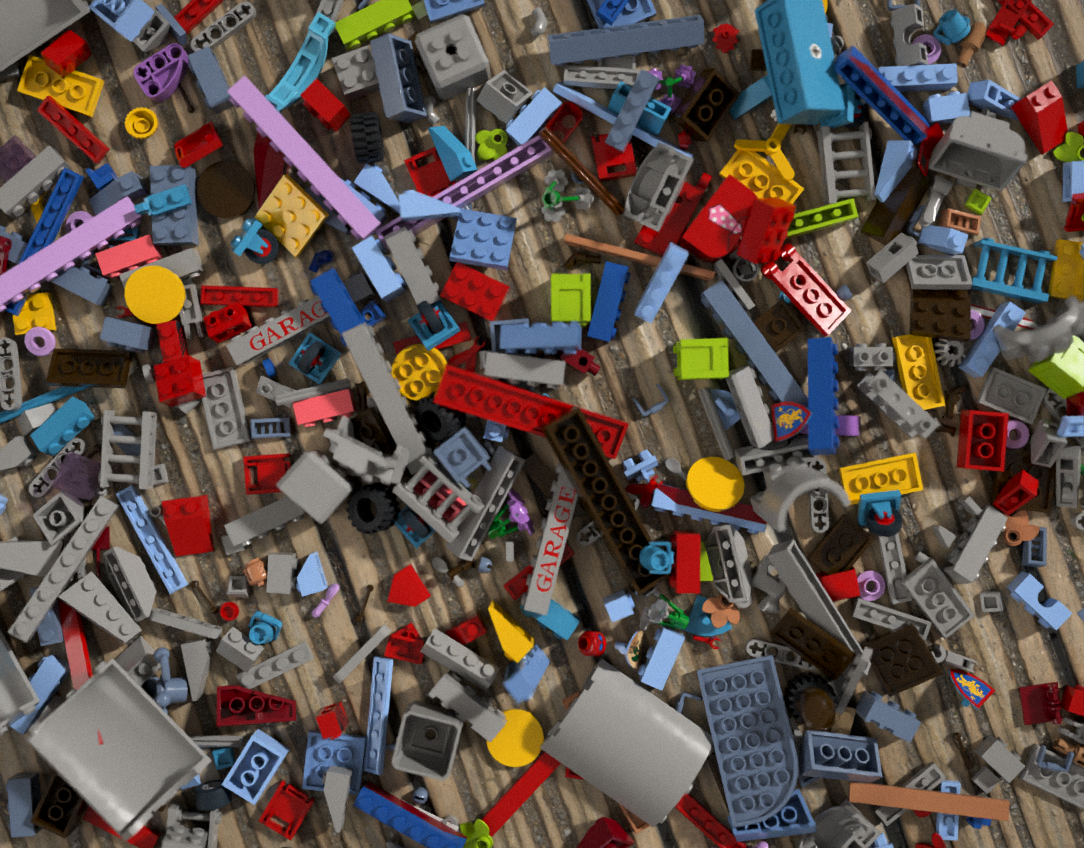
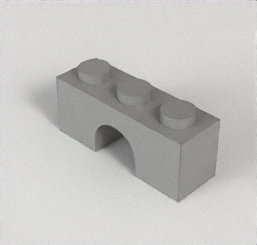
M911 4L893 10L891 26L894 29L895 36L893 37V45L896 48L897 54L895 57L896 66L928 65L926 46L919 42L915 44L910 42L912 33L916 29L924 27L922 7Z

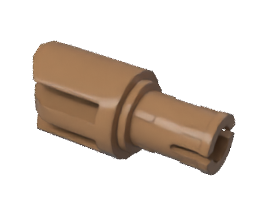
M982 22L972 24L970 32L960 43L962 50L955 62L957 66L966 68L973 53L979 51L986 36L985 24Z
M1057 737L1056 740L1058 742H1053V748L1066 755L1069 751L1074 752L1072 762L1084 768V746L1078 743L1072 745Z

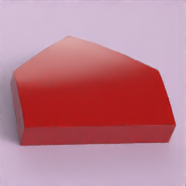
M411 564L393 575L387 602L416 607L431 597Z
M412 622L389 637L384 656L422 665L424 654L420 651L425 643Z

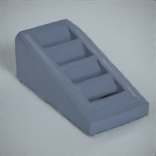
M290 417L250 419L251 439L291 437ZM276 422L277 433H273L272 423ZM280 422H284L285 433H281ZM261 423V434H257V424ZM265 423L269 424V434H265Z
M1040 527L1038 533L1040 537H1035L1031 541H1024L1022 566L1041 568L1047 565V528ZM1037 541L1039 545L1031 544V542ZM1031 549H1038V553L1031 552ZM1031 557H1037V560H1031Z

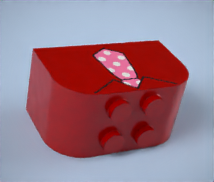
M729 174L678 241V244L699 260L707 263L717 262L729 252L733 253L741 243L740 238L741 236L743 237L755 198H757L756 194Z

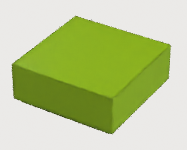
M975 188L963 206L980 216L992 198Z

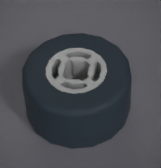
M224 780L208 781L194 789L198 810H215L231 802V790L222 785Z

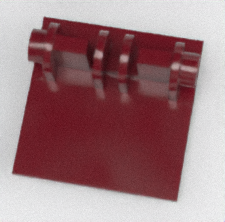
M1058 682L1019 687L1024 725L1053 722L1055 725L1061 724L1063 717Z

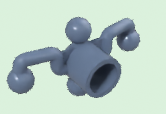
M160 647L155 650L154 659L161 663L162 674L160 678L151 677L147 682V688L153 692V700L168 715L166 707L169 704L186 702L187 681L185 677H170L168 661L170 654L168 649Z

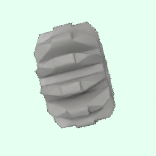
M939 339L940 342L934 344L938 348L934 350L935 354L938 353L936 361L941 360L942 366L947 364L949 367H954L955 364L960 365L962 363L961 359H966L967 357L963 353L968 351V348H963L965 342ZM950 347L952 348V351H950L952 354H949L948 350H950Z

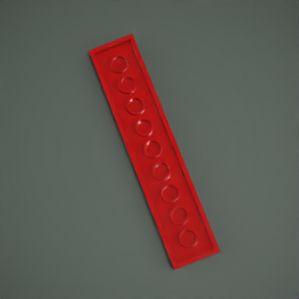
M445 364L433 399L434 403L545 438L546 436L540 425L575 406ZM580 407L606 457L616 459L629 424L625 421Z

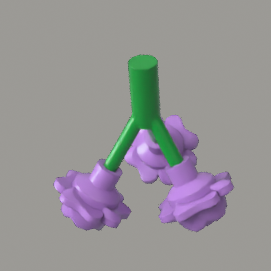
M682 64L680 68L675 70V79L668 78L666 81L662 78V72L657 71L656 68L647 71L659 78V83L655 90H659L661 84L666 85L668 88V94L659 102L671 107L670 113H674L681 103V98L672 94L673 84L678 82L679 87L684 86L686 88L694 84L696 72L692 71V66Z

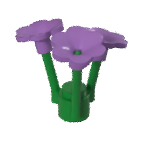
M512 488L508 493L510 498L506 501L507 504L497 513L487 532L491 539H495L498 536L502 538L506 534L517 530L527 529L530 536L535 533L533 522L527 513V509L523 507L526 503L525 500ZM509 508V511L511 513L509 518L503 522L501 520H498L499 517ZM511 521L518 523V526L505 530V525Z

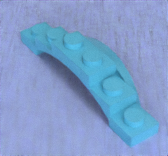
M320 12L316 14L309 25L307 36L292 65L272 92L265 96L280 114L284 108L287 109V107L302 99L300 96L302 92L316 78L318 79L327 55L328 37L336 23Z

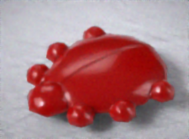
M721 24L714 28L715 37L713 42H717L716 49L721 48V52L724 54L728 53L729 49L734 50L733 44L738 43L736 34L739 33V30L730 24Z

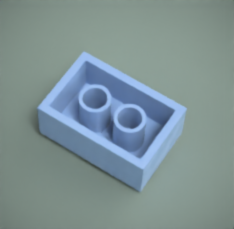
M93 0L89 5V8L130 42L140 34V30L151 20L155 12L142 0Z
M370 236L352 247L383 300L389 302L407 291L404 287L407 285L406 281L399 272H395L397 266L389 255H385L388 251L379 238L376 240L373 236Z
M258 729L251 736L222 785L255 805L290 751V748Z

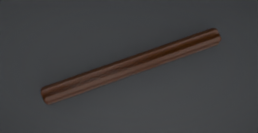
M543 128L538 134L539 137L616 215L622 214L625 210L622 204L548 128Z

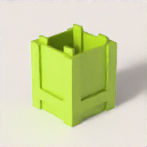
M551 274V324L553 322L571 324V321H578L581 328H586V325L590 324L591 274Z
M1075 335L1072 336L1073 343L1070 344L1069 349L1062 353L1048 356L1042 361H1035L1028 370L1063 399L1084 392V342Z
M728 338L681 339L680 342H676V346H673V353H677V369H674V376H677V380L729 378Z

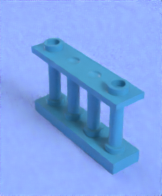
M982 238V240L974 243V247L982 248L977 274L971 278L973 284L971 289L1038 304L1048 302L1049 294L1042 293L1041 285L1046 263L1056 261L1058 256L1051 255L1049 251L1040 250L1036 252L995 243L994 239ZM990 250L1001 252L996 277L993 281H987L986 277H984ZM1009 254L1019 256L1014 284H1011V286L1005 285L1003 281ZM1027 259L1038 261L1033 287L1030 290L1023 289L1024 286L1022 285Z

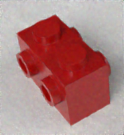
M238 302L230 303L225 308L213 311L203 317L209 338L218 344L252 328L246 308Z

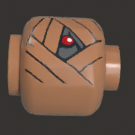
M256 558L247 562L243 572L249 585H257L258 588L267 585V561Z

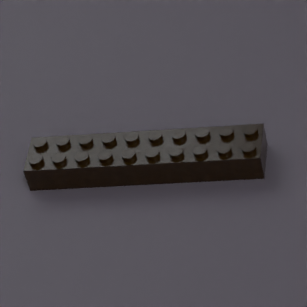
M572 406L540 425L631 592L639 596L671 576L670 573L651 574L640 563V552L652 540L580 407Z

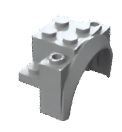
M846 799L840 806L829 808L814 819L817 832L803 834L799 848H868L881 833Z

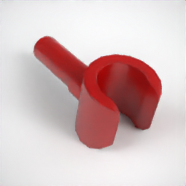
M1002 23L997 25L998 28L1010 33L1011 38L1014 40L1022 37L1027 31L1022 25H1017L1015 29Z
M693 635L692 639L705 642L713 649H719L718 646L712 645L713 641H721L716 636L704 638Z

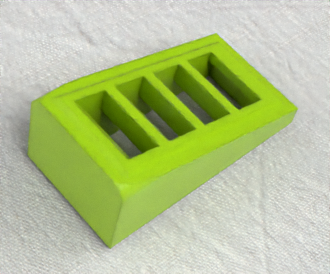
M700 540V581H713L705 545Z

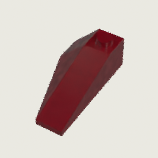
M257 131L253 153L260 210L282 176L288 174L289 165L283 159L285 155L281 151L277 153L269 144L271 140L267 136L263 138Z
M238 685L217 686L216 728L296 721V701Z
M601 817L589 828L577 848H629L634 844V841L615 820Z

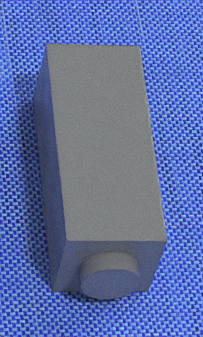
M900 233L866 262L870 274L882 283L886 282L919 254L916 240L911 236L908 237Z

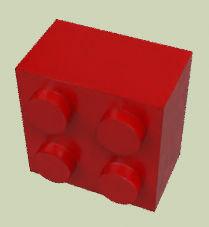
M317 78L300 95L304 100L302 104L314 117L318 118L327 130L333 129L337 132L351 117L345 105Z
M188 355L154 366L160 403L173 407L206 397L199 360Z

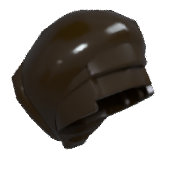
M807 687L804 689L800 699L794 704L802 715L805 728L809 732L823 731L831 728L836 723L835 706L831 697L817 687Z

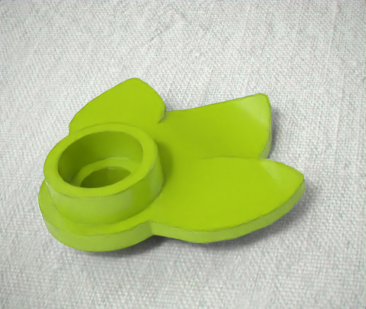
M494 129L491 132L482 130L476 134L475 141L480 144L477 151L478 160L484 161L493 157L495 161L508 153L506 148L508 136L504 130ZM496 135L501 136L502 139L500 142L495 141Z
M1075 132L1066 133V144H1061L1053 150L1054 157L1064 161V163L1084 161V155L1080 156V151L1084 150L1083 136Z
M477 819L475 824L465 822L460 825L463 835L468 837L463 848H492L493 839L489 835V827L484 821Z

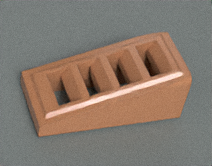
M950 208L939 212L941 215L938 218L937 226L952 228L968 235H979L981 216ZM970 220H972L971 229H969Z

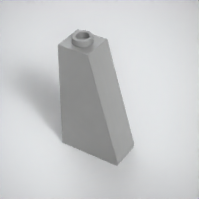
M48 539L0 541V568L46 577L61 554L64 539H61L54 546H51Z

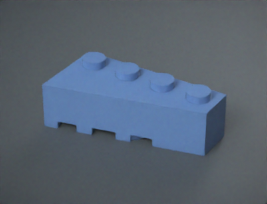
M571 321V326L562 322H553L552 326L549 327L548 324L543 323L532 324V327H528V324L501 325L500 349L506 351V354H517V351H525V354H537V351H545V354H557V351H564V354H576V351H581L582 328L578 321Z
M537 643L518 663L514 660L506 666L503 684L517 703H520L522 700L526 702L534 695L533 692L550 663V660Z
M799 789L793 791L790 799L779 812L764 821L733 827L731 817H727L737 842L817 832L814 820Z

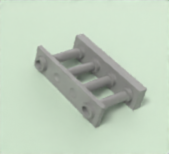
M864 122L859 127V131L832 133L830 132V126L821 127L817 131L824 205L837 203L841 198L866 196V203L874 201L876 199V185H874L870 146L872 130L869 128L868 122ZM860 139L861 150L837 153L832 151L831 144L833 141ZM862 158L863 169L840 172L834 170L833 163L835 160ZM864 177L865 188L843 191L836 189L835 182L838 179Z
M882 370L875 376L871 372H867L855 385L909 438H913L919 433L926 439L939 425Z
M104 410V414L101 416L103 436L101 471L98 475L100 487H111V482L113 481L135 482L139 485V489H153L157 412H143L141 417L115 416V410ZM114 424L140 425L142 427V435H114ZM113 443L139 444L141 446V454L139 456L113 455ZM112 462L138 463L140 465V473L138 475L112 474Z
M426 453L419 460L424 464L408 483L401 481L392 491L446 541L451 543L460 533L457 527L473 510L478 514L484 505L478 496L472 495L465 487L457 483L452 475L438 464L439 461L434 456ZM430 470L438 479L423 496H419L414 491V487ZM445 484L453 492L437 509H434L428 504V501ZM460 497L467 505L452 522H448L443 518L442 514Z
M174 802L168 808L167 831L169 826L181 825L183 819L210 821L207 838L208 848H217L218 824L221 822L222 812H219L220 808L211 810L210 813L187 812L182 809V802Z

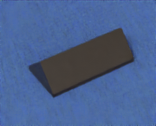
M911 167L885 202L877 200L860 231L861 233L885 246L900 233H904L931 184V181L927 176L923 175L920 168Z

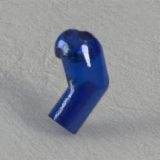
M324 250L315 253L308 270L317 273L321 264L333 260L332 252Z

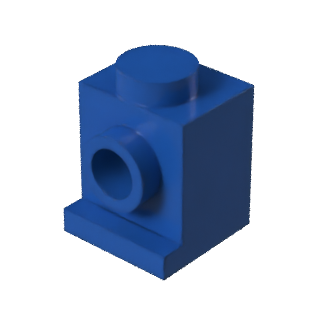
M374 300L370 301L368 305L359 311L367 325H371L372 328L387 317ZM371 313L372 317L367 320L365 315Z

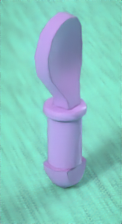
M334 583L328 587L326 597L322 598L318 606L313 609V617H319L326 606L330 604V600L340 588L338 584Z

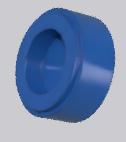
M270 358L262 360L269 378L277 376L272 360Z

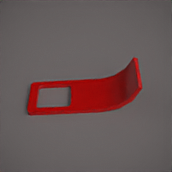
M1006 0L988 27L985 37L1004 46L1010 33L998 28L997 25L1002 23L1013 28L1032 0H1027L1019 14L1006 8L1010 1Z
M938 122L929 127L928 137L921 142L918 166L924 176L928 174V164L932 150L944 135ZM922 153L927 160L925 169L921 163Z

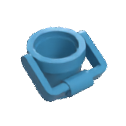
M956 9L949 10L939 19L940 24L934 31V37L946 45L960 41L971 30L970 19L961 15Z
M650 541L649 545L642 549L639 557L640 563L649 570V573L669 574L671 572L674 556L673 551H671L670 542ZM657 545L667 546L666 553Z
M256 611L252 615L248 626L251 629L249 638L255 644H266L272 640L276 641L283 624L272 616Z

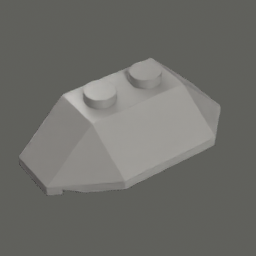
M732 524L715 526L712 528L704 544L713 576L711 583L730 603L748 601L750 599L752 572L744 538Z
M117 546L105 551L103 557L105 558L106 571L123 608L133 617L135 622L149 617L156 589L146 571L145 564L139 556Z

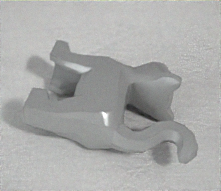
M764 555L757 566L756 572L752 574L751 589L756 587L767 593V596L759 603L757 609L777 614L780 611L779 600L785 594L787 586L779 576L775 578L771 575V571L776 568L770 563L769 557ZM751 591L748 601L734 602L738 608L746 609L752 604L753 597Z

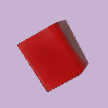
M565 102L546 125V128L551 132L555 130L562 131L564 140L561 143L564 145L582 122L583 113L571 102ZM572 115L575 118L576 124L573 128L564 127L562 121L565 116Z
M851 567L849 571L827 575L824 572L815 573L832 602L860 596L854 567Z

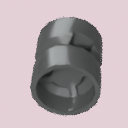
M741 257L733 263L730 271L739 284L743 285L756 278L759 272V265Z

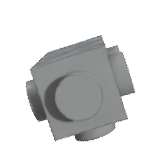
M866 343L855 344V347L849 348V367H855V371H867V367H874V371H887L886 367H892L896 359L893 347H886V343L874 344V347H867Z

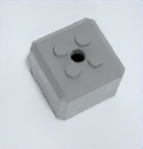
M461 14L417 34L415 43L440 99H450L465 92L469 87H476L489 81L491 76L489 61L469 16ZM450 46L456 47V54L448 55L446 53L447 48Z
M319 450L304 452L276 485L316 521L322 524L329 519L355 489V481L348 476L346 469L333 463L335 460L328 454L324 455Z
M415 700L409 703L403 715L391 762L392 765L398 770L441 781L446 780L451 773L464 721L456 716L455 710ZM433 729L436 732V737L428 738L426 731Z

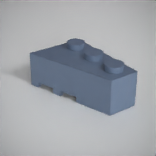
M864 690L855 707L856 713L863 720L871 721L877 727L886 729L893 735L911 742L921 724L915 718L917 714L908 709L904 712L899 709L900 705L891 700L886 702L882 700L883 696L874 691L869 693Z

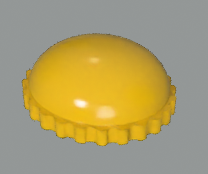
M137 107L130 111L124 122L129 135L141 140L153 136L159 125L156 114L146 107Z

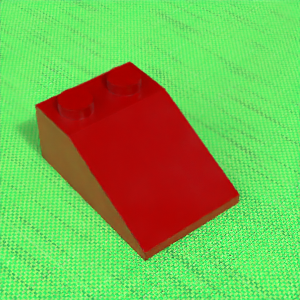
M1052 80L1011 106L1041 155L1065 141L1068 129L1063 98Z
M207 495L162 501L164 521L176 556L215 551Z

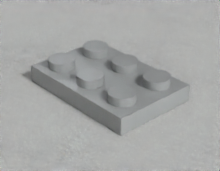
M916 255L906 264L912 289L970 290L973 285L965 255Z
M990 367L976 403L1000 413H1009L1010 417L1024 423L1033 424L1047 389L995 367Z

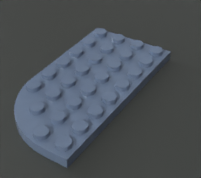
M773 655L697 670L733 827L758 823L775 815L788 802L797 782V753Z

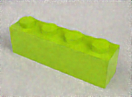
M380 0L335 22V27L348 51L359 48L362 43L372 41L384 32L389 33L400 24L411 22L415 14L409 0Z
M854 198L794 214V218L787 230L788 235L786 239L854 221L859 217Z

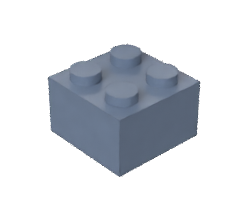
M105 316L100 340L107 341L106 345L145 353V350L152 351L157 329Z

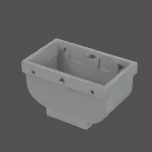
M972 111L969 116H960L953 121L936 145L933 156L929 160L928 169L1002 192L1027 162L1025 143L1018 133L1009 129L1010 123Z

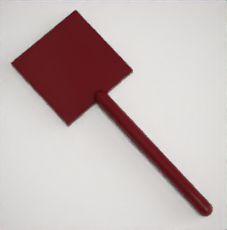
M110 526L105 528L92 548L96 549V577L99 580L100 549H110Z

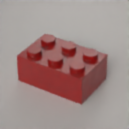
M778 197L755 198L736 255L754 264L777 261L781 254L783 241L788 235V227L794 218L796 206Z
M456 262L440 297L487 321H495L510 287L460 262Z
M961 410L957 468L1004 472L1009 413Z
M672 530V535H669V542L673 551L674 564H672V573L669 576V585H671V588L676 593H700V534L691 530Z

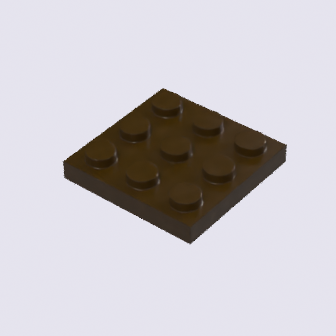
M911 288L910 335L968 342L971 339V289Z
M1006 449L1004 472L995 471L990 505L994 506V500L1007 482L1024 470L1037 479L1039 483L1036 496L1019 509L1051 513L1056 477V461L1051 468L1032 464L1031 453Z
M909 622L860 645L863 651L865 647L873 650L869 660L871 668L889 697L943 674L942 669L913 622Z

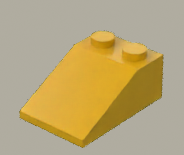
M492 599L488 610L502 648L505 651L504 655L510 661L515 660L518 663L534 646V638Z

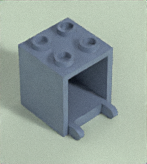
M468 427L461 429L434 451V454L456 482L459 483L461 481L466 488L470 484L465 477L483 464L488 471L492 469L487 462L491 456Z

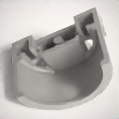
M791 457L786 462L773 464L763 470L767 489L757 493L756 496L750 497L753 511L778 532L786 530V514L794 499L806 493L814 496L816 495L815 489L819 488L821 494L831 493L842 501L844 507L851 504L847 493L841 486L829 479V476L823 472L808 468L807 463L799 457Z

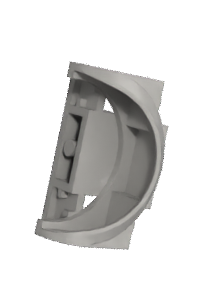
M658 142L642 162L631 183L623 215L659 232L666 216H669L694 159L676 151L675 148Z
M1072 295L1064 301L1068 312L1060 320L1058 319L1028 332L1011 331L1001 325L994 326L992 330L999 342L1003 358L1012 360L1026 355L1029 362L1033 363L1069 349L1070 344L1073 343L1072 336L1084 333V309L1078 299Z
M342 416L337 430H325L323 436L330 439L329 442L331 443L329 452L334 454L333 459L339 461L341 467L347 469L346 472L348 474L358 475L362 477L361 480L368 484L373 482H382L387 485L400 483L410 456L407 447L398 444L392 457H382L381 452L354 438L353 424L350 418Z

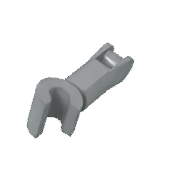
M935 175L934 184L929 189L931 194L919 219V224L922 227H928L934 222L942 200L951 190L953 182Z
M934 643L935 653L932 651L931 653L937 663L943 662L974 673L973 667L975 663L977 664V661L945 650L943 646ZM964 659L967 660L965 667H962Z

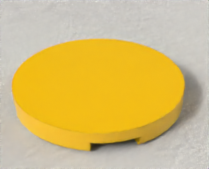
M158 265L145 266L136 270L129 277L125 285L124 294L128 308L137 318L151 324L168 322L174 319L181 312L186 299L185 288L180 278L167 268Z
M413 344L401 350L395 357L391 374L393 379L397 378L400 383L401 389L399 391L401 395L411 400L419 401L437 390L445 364L448 363L438 349L433 348L427 351L423 344Z
M705 457L695 462L690 468L686 477V488H688L690 495L694 499L693 501L697 505L709 511L721 512L722 510L734 507L740 501L744 493V479L738 468L728 460L719 457Z
M510 708L502 711L506 716L507 723L491 743L486 740L491 755L499 763L509 767H521L531 763L541 751L540 746L544 741L543 729L539 720L529 711Z

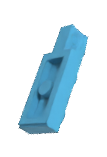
M184 184L147 196L143 199L144 203L137 204L134 208L139 215L148 213L149 216H159L190 206L192 201L188 188Z

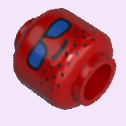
M585 631L578 639V648L584 656L598 657L606 649V638L601 632Z

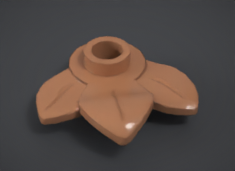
M1026 510L1019 511L1012 517L1002 513L1008 518L1002 535L1006 544L1017 546L1022 541H1031L1038 535L1040 527L1029 525ZM1010 533H1014L1016 535L1015 540H1011L1009 538Z
M719 594L717 598L707 599L702 606L703 612L711 614V623L715 628L723 627L728 621L734 625H737L739 622L740 613L735 607V603H730L722 594ZM723 600L728 603L727 606L722 603Z

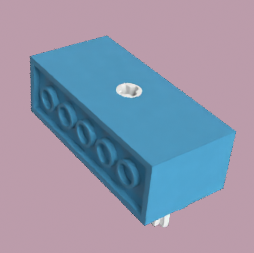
M768 0L754 9L775 110L770 114L771 118H774L775 122L778 121V124L816 125L845 111L838 73L834 70L836 63L823 1Z

